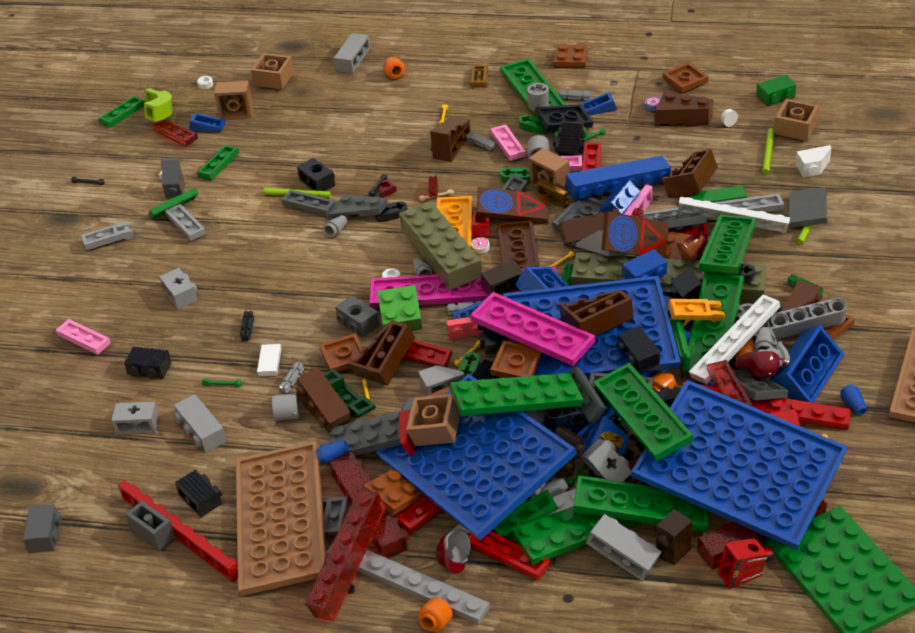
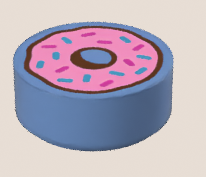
M647 98L645 100V108L649 111H655L660 98Z

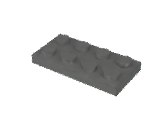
M400 411L332 428L328 444L344 439L349 447V451L335 461L401 445L399 429Z

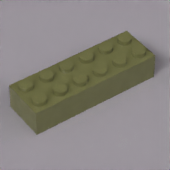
M432 201L399 213L401 230L449 290L481 278V259Z

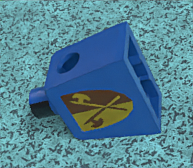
M606 416L600 417L595 424L593 423L583 444L585 445L583 453L597 439L609 440L615 445V452L629 462L634 455L633 451L626 448L629 436Z

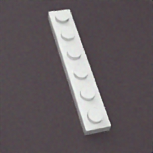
M680 197L677 213L682 214L701 213L706 215L708 219L717 220L719 215L757 218L756 228L782 233L787 232L790 217L737 208L727 204L721 205L711 203L710 201H700L690 197Z
M762 295L689 371L690 377L707 385L780 308V302Z

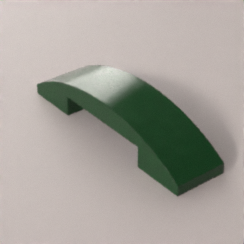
M334 368L323 374L346 405L351 416L360 418L376 409L375 404L367 397H360L346 385L344 377Z

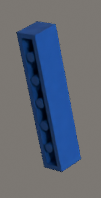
M663 156L568 173L566 174L565 189L573 200L613 193L618 186L627 181H631L636 188L663 183L661 180L663 177H670L671 166Z

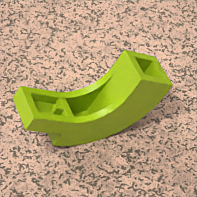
M151 88L145 89V118L154 122L168 118L173 112L171 94L165 90L159 92Z

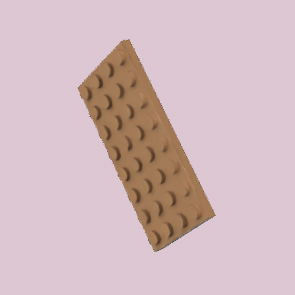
M317 441L236 459L238 591L240 596L328 577L320 461L316 450L319 449Z

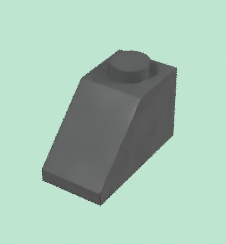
M179 158L161 159L162 186L165 198H175L183 194L185 188Z

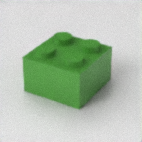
M415 285L377 291L383 328L393 320L407 324L411 331L422 329Z

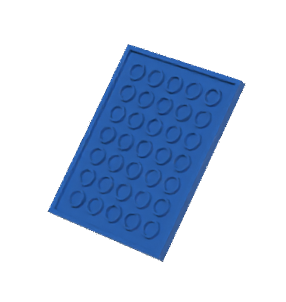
M658 276L503 294L506 298L561 321L559 303L565 302L566 305L577 303V299L584 298V301L596 298L597 294L621 289L632 299L634 318L596 335L593 345L574 366L581 368L585 376L590 378L591 372L609 374L628 364L624 353L620 354L616 347L618 334L641 326L645 334L649 336V339L660 351V364L641 372L680 368V358ZM509 338L510 342L519 343ZM543 353L534 376L570 373L574 366Z
M468 374L461 381H473L477 379ZM518 411L460 416L455 443L416 446L413 456H409L402 445L378 450L376 454L385 464L399 472L418 491L478 540H481L577 455V452L573 446L526 413Z
M687 380L670 409L693 434L695 441L658 461L645 448L631 471V477L797 550L847 452L848 446Z

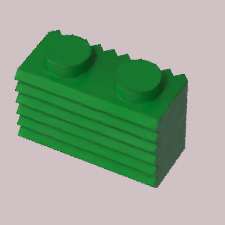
M787 74L757 84L756 96L767 106L790 99L796 95V82L794 83Z

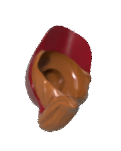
M698 230L697 233L688 237L685 241H678L677 247L683 258L693 262L701 259L708 241L702 230Z

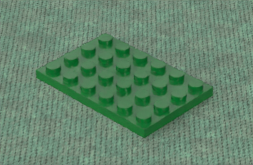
M841 506L814 517L797 550L771 538L766 540L765 546L772 549L774 557L839 633H869L915 610V586Z

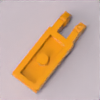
M670 299L668 302L672 320L720 321L725 318L724 312L717 311L722 308L720 301H708V299Z

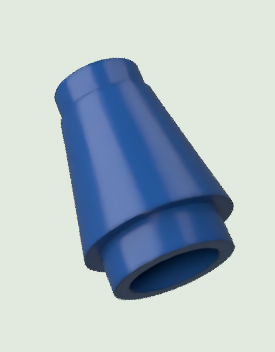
M849 384L840 391L841 400L858 416L867 412L868 408L859 387Z
M343 439L321 445L316 450V453L323 465H329L349 451V447Z

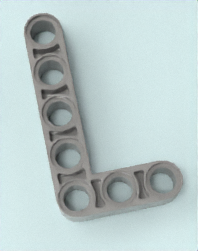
M833 298L777 312L762 327L770 329L776 349L777 339L801 334L802 331L819 324L825 328L843 323L846 319L847 303L842 298ZM758 331L751 337L755 341L757 338Z

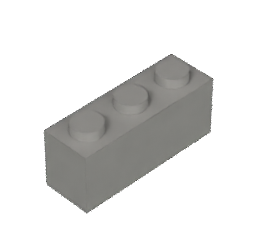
M351 33L333 58L336 71L354 73L370 50L369 35Z
M195 394L174 404L176 411L174 418L179 425H183V429L188 436H192L197 448L201 447L207 453L227 442L224 428Z
M606 514L601 517L592 529L586 541V544L641 581L651 571L661 554V551L656 546L646 542L634 531L628 530L619 524L616 519L610 518Z

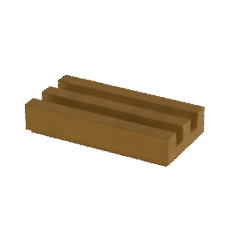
M472 65L471 88H474V85H477V88H480V85H483V88L487 87L488 65ZM476 69H478V78H477V81H475V71H476ZM482 69H484L483 80H481Z
M543 179L537 181L538 193L548 194V201L564 209L569 206L567 203L568 197H566L568 195L567 191Z

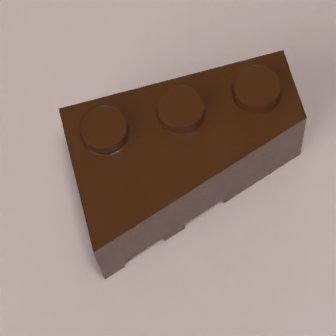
M664 92L655 109V127H660V124L676 126V123H687V126L708 125L713 116V99Z
M450 117L430 131L433 159L453 161L467 140L466 135L471 132L470 120Z
M711 149L694 152L682 162L683 166L680 169H673V174L670 177L665 176L661 179L669 198L687 194L696 195L702 191L718 168Z
M619 208L613 209L610 212L619 213ZM599 212L595 215L560 222L559 228L563 245L569 244V247L576 246V242L597 231H602L604 213Z
M621 289L597 294L596 298L584 301V298L577 299V303L568 305L565 302L559 303L562 322L595 336L634 318L632 299Z
M393 320L374 337L375 340L368 347L364 346L361 349L362 353L355 360L351 359L348 362L356 376L389 385L415 339L407 324Z
M318 367L297 378L296 391L298 400L328 433L331 432L332 428L350 422V411Z

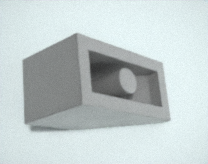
M438 365L418 371L420 387L426 396L449 387L450 382H460L465 377L463 371Z

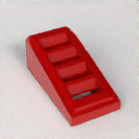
M473 211L472 237L474 239L489 238L491 218L477 216V211Z
M411 410L400 411V444L409 456H413L416 446L406 431Z

